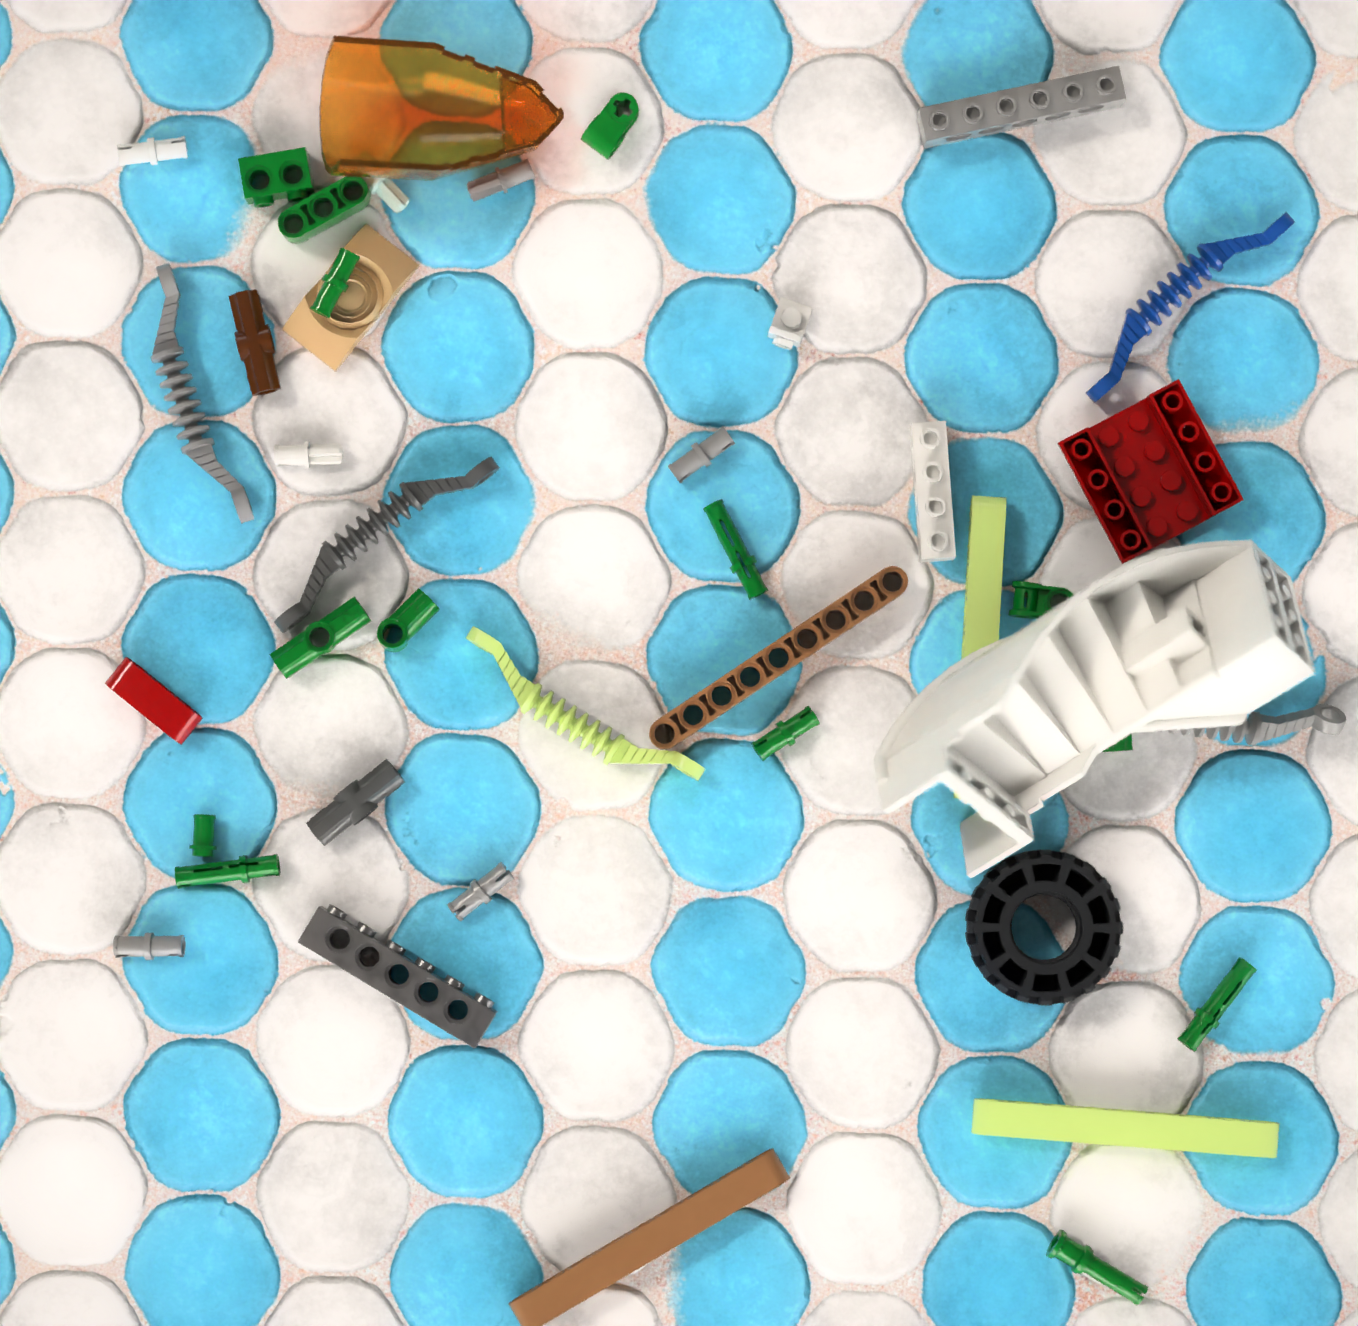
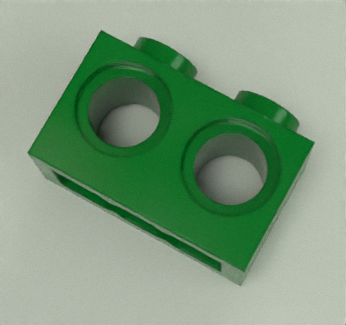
M305 147L238 158L245 200L249 205L254 204L255 208L269 207L275 204L274 200L288 198V202H299L306 199L308 194L315 193L309 153ZM292 169L303 171L302 179L296 184L286 182V175ZM267 175L269 183L264 189L257 190L252 187L255 177Z

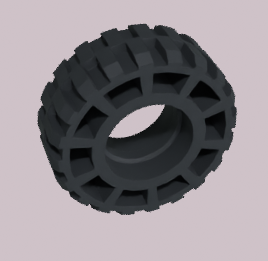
M1052 850L1026 851L1010 856L994 868H991L983 876L984 878L980 884L975 887L965 917L966 942L969 945L971 958L975 966L983 974V977L1005 995L1021 1002L1038 1005L1067 1003L1075 1000V998L1092 991L1096 988L1095 985L1111 971L1112 968L1110 967L1115 957H1118L1121 948L1119 946L1120 936L1123 934V922L1120 920L1119 913L1121 908L1118 899L1114 897L1110 889L1112 887L1109 882L1088 862H1084L1074 855ZM1045 894L1057 897L1067 904L1074 915L1076 931L1071 945L1063 954L1048 960H1038L1027 956L1018 948L1012 936L1011 924L1013 915L1021 903L1030 897Z

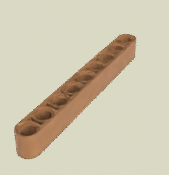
M897 566L884 568L656 720L649 730L652 744L661 750L675 747L900 597L908 585L906 573ZM887 574L897 575L901 580L900 589L895 592L886 590L883 586V577ZM865 592L872 597L873 605L869 610L862 611L855 606L854 598L858 593ZM832 611L841 613L845 619L844 626L838 630L831 629L826 624V615ZM809 630L815 634L816 644L812 648L805 649L798 644L797 636L801 631ZM775 649L784 650L788 656L787 664L781 668H776L769 662V653ZM746 668H753L760 675L759 682L753 687L745 686L740 680V674ZM718 687H725L731 693V701L724 706H719L712 700V692ZM689 706H697L703 712L702 720L696 725L688 724L683 718L684 710ZM669 725L673 728L675 736L670 743L662 744L656 740L655 731L659 726Z
M771 1148L521 1294L508 1304L521 1326H542L782 1185L790 1179V1176L775 1150Z

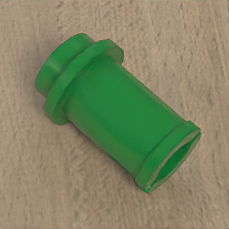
M195 814L193 817V845H189V849H192V856L213 857V850H217V846H213L216 816Z

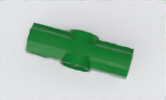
M354 596L318 622L311 623L305 631L272 652L270 656L284 677L288 679L323 654L331 652L336 645L370 623L371 619ZM318 629H326L329 633V641L322 647H316L312 642L313 633Z

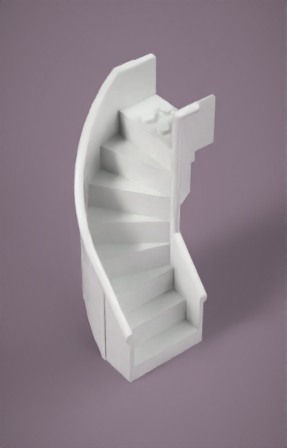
M1251 539L1193 543L1169 549L1162 548L1114 569L1013 635L976 650L953 664L917 695L890 728L873 758L881 809L891 813L940 781L958 795L963 803H969L978 811L960 823L966 873L969 878L975 877L1034 841L1030 815L1044 807V800L1085 776L1096 754L1132 732L1239 725L1246 720L1247 714L1313 675L1315 671L1291 577Z

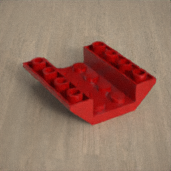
M1179 379L1090 428L1087 427L1057 443L1122 564L1244 500Z

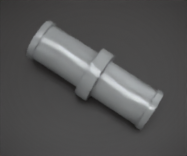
M722 426L699 445L697 442L691 446L692 450L668 465L679 483H682L684 479L705 465L706 468L710 466L712 459L734 445L735 442Z
M502 862L498 863L494 869L480 880L474 879L470 883V888L447 904L453 914L456 913L455 917L459 921H462L483 902L488 904L492 900L491 896L508 882L514 880L513 875L509 870L505 869L506 866Z
M145 933L144 936H115L113 941L115 958L144 957L145 960H154V957L157 956L184 957L186 949L184 935L155 936L154 933Z

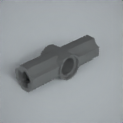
M386 759L361 780H355L333 798L334 801L319 811L306 824L323 846H326L352 824L356 825L378 808V803L400 788L405 781L395 767Z

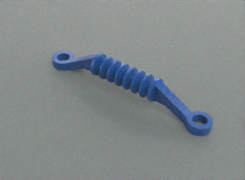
M1285 212L1263 233L1216 241L1214 243H1200L1197 246L1200 258L1189 253L1187 260L1191 265L1190 267L1179 262L1177 269L1180 276L1173 272H1168L1167 278L1170 285L1158 281L1157 287L1160 294L1148 290L1149 304L1142 299H1138L1136 303L1140 309L1139 313L1132 308H1128L1125 311V319L1109 372L1086 392V395L1095 403L1121 380L1133 345L1144 335L1149 336L1152 333L1148 322L1150 321L1160 326L1162 321L1158 315L1159 312L1170 317L1172 312L1168 306L1169 303L1180 308L1182 303L1178 297L1179 294L1190 299L1192 293L1188 287L1189 285L1200 290L1202 284L1198 278L1199 276L1210 281L1212 275L1208 269L1209 267L1220 272L1224 267L1223 264L1234 254L1269 246L1295 223L1291 216Z

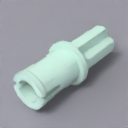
M367 153L360 155L357 159L361 163L358 164L354 161L351 169L370 186L369 191L372 194H377L395 213H400L409 204V198L391 180L392 176L389 172L384 173Z

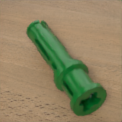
M1061 1229L1057 1232L1047 1249V1257L1051 1259L1055 1257L1066 1263L1075 1274L1084 1272L1132 1301L1135 1305L1141 1303L1144 1298L1141 1294L1147 1293L1148 1286L1141 1284L1093 1255L1094 1251L1090 1246L1078 1244L1067 1237V1232Z

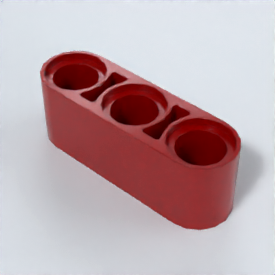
M125 657L105 682L112 691L181 745L203 719L194 709L128 657Z

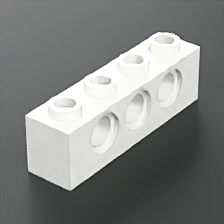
M946 420L911 423L909 431L919 563L954 560L956 558Z

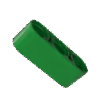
M357 175L346 176L284 210L278 218V228L287 241L294 244L305 242L367 207L371 199L369 188L363 178ZM352 186H359L363 189L362 196L355 201L346 199V191ZM323 202L333 204V211L326 217L316 215V208ZM298 218L303 220V227L298 233L286 231V225L291 219Z

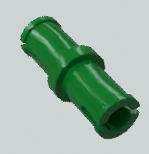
M340 248L339 254L329 273L324 274L321 279L324 283L313 305L310 307L312 311L330 318V314L341 293L346 292L349 287L346 283L357 261L360 259L358 255Z
M806 706L805 709L784 723L781 720L775 724L776 728L758 740L753 741L751 745L760 759L764 761L787 744L789 747L795 744L796 738L814 726H818L820 722L811 708Z

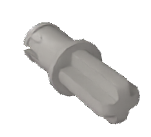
M525 159L501 170L496 167L495 172L468 182L467 189L471 199L478 201L501 191L508 193V188L530 179L533 180L535 176L528 159Z

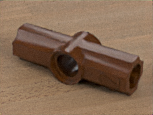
M245 290L228 296L237 332H234L241 361L245 363L252 395H266L281 390L273 356L275 354V346L269 325L265 323L258 290Z

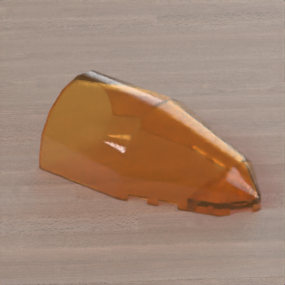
M333 36L326 54L321 81L319 105L321 154L325 170L333 176L433 181L535 151L564 118V112L562 108L558 109L543 94L544 89L537 81L498 66L492 68L476 62L472 56L465 54L463 57L444 50L445 46L435 42Z

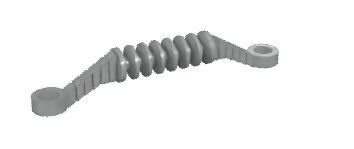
M170 264L158 266L156 270L166 298L155 346L150 358L152 363H163V366L155 371L156 375L168 377L160 383V388L172 389L170 393L164 396L165 401H176V404L168 409L169 414H180L181 416L172 425L173 427L185 428L176 437L178 440H189V443L181 448V452L186 454L231 492L241 524L254 520L255 518L245 488L218 463L212 446L215 444L214 439L202 438L201 436L209 431L210 427L209 425L197 424L206 415L204 412H193V409L201 405V400H189V396L197 392V388L185 387L184 385L193 378L192 374L180 373L181 370L189 365L188 361H176V358L184 353L183 347H179L174 332L180 292Z
M1318 704L1306 710L1283 714L1277 717L1262 715L1259 712H1251L1248 719L1246 718L1239 725L1193 728V733L1195 737H1202L1206 729L1208 739H1215L1219 731L1221 741H1228L1232 734L1234 743H1241L1245 736L1247 745L1255 746L1257 743L1272 739V737L1276 738L1311 726L1322 733L1330 735L1339 734L1346 722V715L1332 705ZM1192 728L1180 729L1181 734L1187 736ZM1178 729L1168 730V732L1175 734Z

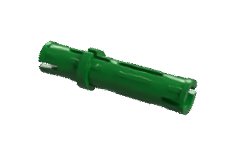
M720 499L709 504L703 510L706 512L732 564L730 567L732 573L737 574L749 600L767 592L768 588L765 586L755 566L757 562L755 556H750L723 504V500ZM721 521L724 522L735 546L731 545L720 523ZM738 552H739V554H740V556H741V558H742V560H743L745 566L747 567V569H748V571H749V573H750V575H751V578H748V576H747V574H746V572H745V570H744V568H743V566H742V564H741V562H740V560H739V558H738V556H737V553H738Z
M274 854L248 858L247 855L239 856L238 860L183 867L177 866L175 867L176 885L180 889L182 887L237 880L247 883L252 878L280 876L279 856Z
M1239 957L1207 1002L1201 1008L1198 1007L1195 1010V1017L1177 1039L1187 1048L1196 1052L1212 1028L1216 1029L1220 1024L1218 1020L1257 971L1256 968Z

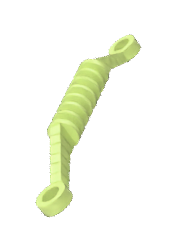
M474 626L466 636V639L494 656L521 708L520 712L525 714L531 708H535L533 720L537 721L543 715H546L545 727L549 728L555 722L559 723L557 735L559 736L569 729L568 741L572 743L579 736L582 737L580 745L582 750L592 743L594 745L593 757L602 750L605 751L603 763L606 765L609 763L671 764L682 773L699 781L704 773V767L677 751L640 749L625 740L623 734L611 740L612 728L610 726L600 733L598 730L601 721L597 719L588 726L589 714L587 712L577 719L575 718L577 706L574 705L567 712L564 711L566 699L562 698L554 705L552 703L553 691L541 697L542 685L540 683L534 684L519 674L499 641Z

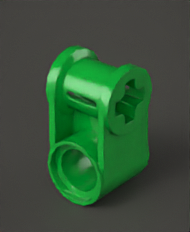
M628 93L615 94L600 114L589 124L580 140L609 160L638 118L639 110L636 99ZM626 103L629 104V112L631 114L629 116L622 114L621 117H618L616 106L620 105L623 107Z
M1012 581V587L1015 588L1013 608L1009 610L1008 615L1018 618L1038 619L1052 610L1050 606L1052 597L1061 595L1069 599L1074 595L1068 589ZM1025 593H1027L1026 608L1024 607Z

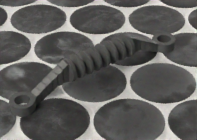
M489 457L476 465L465 476L400 483L402 495L399 497L390 491L388 493L391 500L390 505L379 499L377 501L380 508L379 513L371 508L366 509L370 518L369 521L357 516L356 520L359 526L357 530L348 524L345 525L348 537L344 538L336 532L334 534L337 542L336 546L327 541L322 543L323 546L320 549L319 556L316 559L300 602L282 613L274 623L282 633H285L311 613L312 607L326 579L339 569L343 570L346 568L343 557L346 555L353 561L357 560L354 551L356 547L366 553L368 551L365 543L366 539L378 544L379 541L375 532L380 531L388 536L389 531L386 525L388 522L399 528L400 523L397 516L401 514L409 520L411 518L409 506L421 511L424 509L422 506L436 495L474 489L495 474L500 467L492 457Z

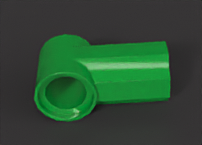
M418 588L388 619L382 621L378 626L377 637L381 646L388 652L395 653L403 650L409 640L440 608ZM391 627H398L403 632L400 641L393 644L384 640L386 630Z

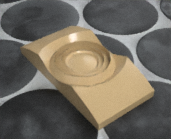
M365 224L344 247V249L358 255L360 259L357 261L346 283L349 286L347 291L341 293L330 314V318L321 316L310 309L324 283L320 279L304 296L282 328L285 333L335 372L420 267L419 264L368 224ZM333 263L331 264V266L329 267V269L326 271L325 274H328V273H329V271H330V269H331Z

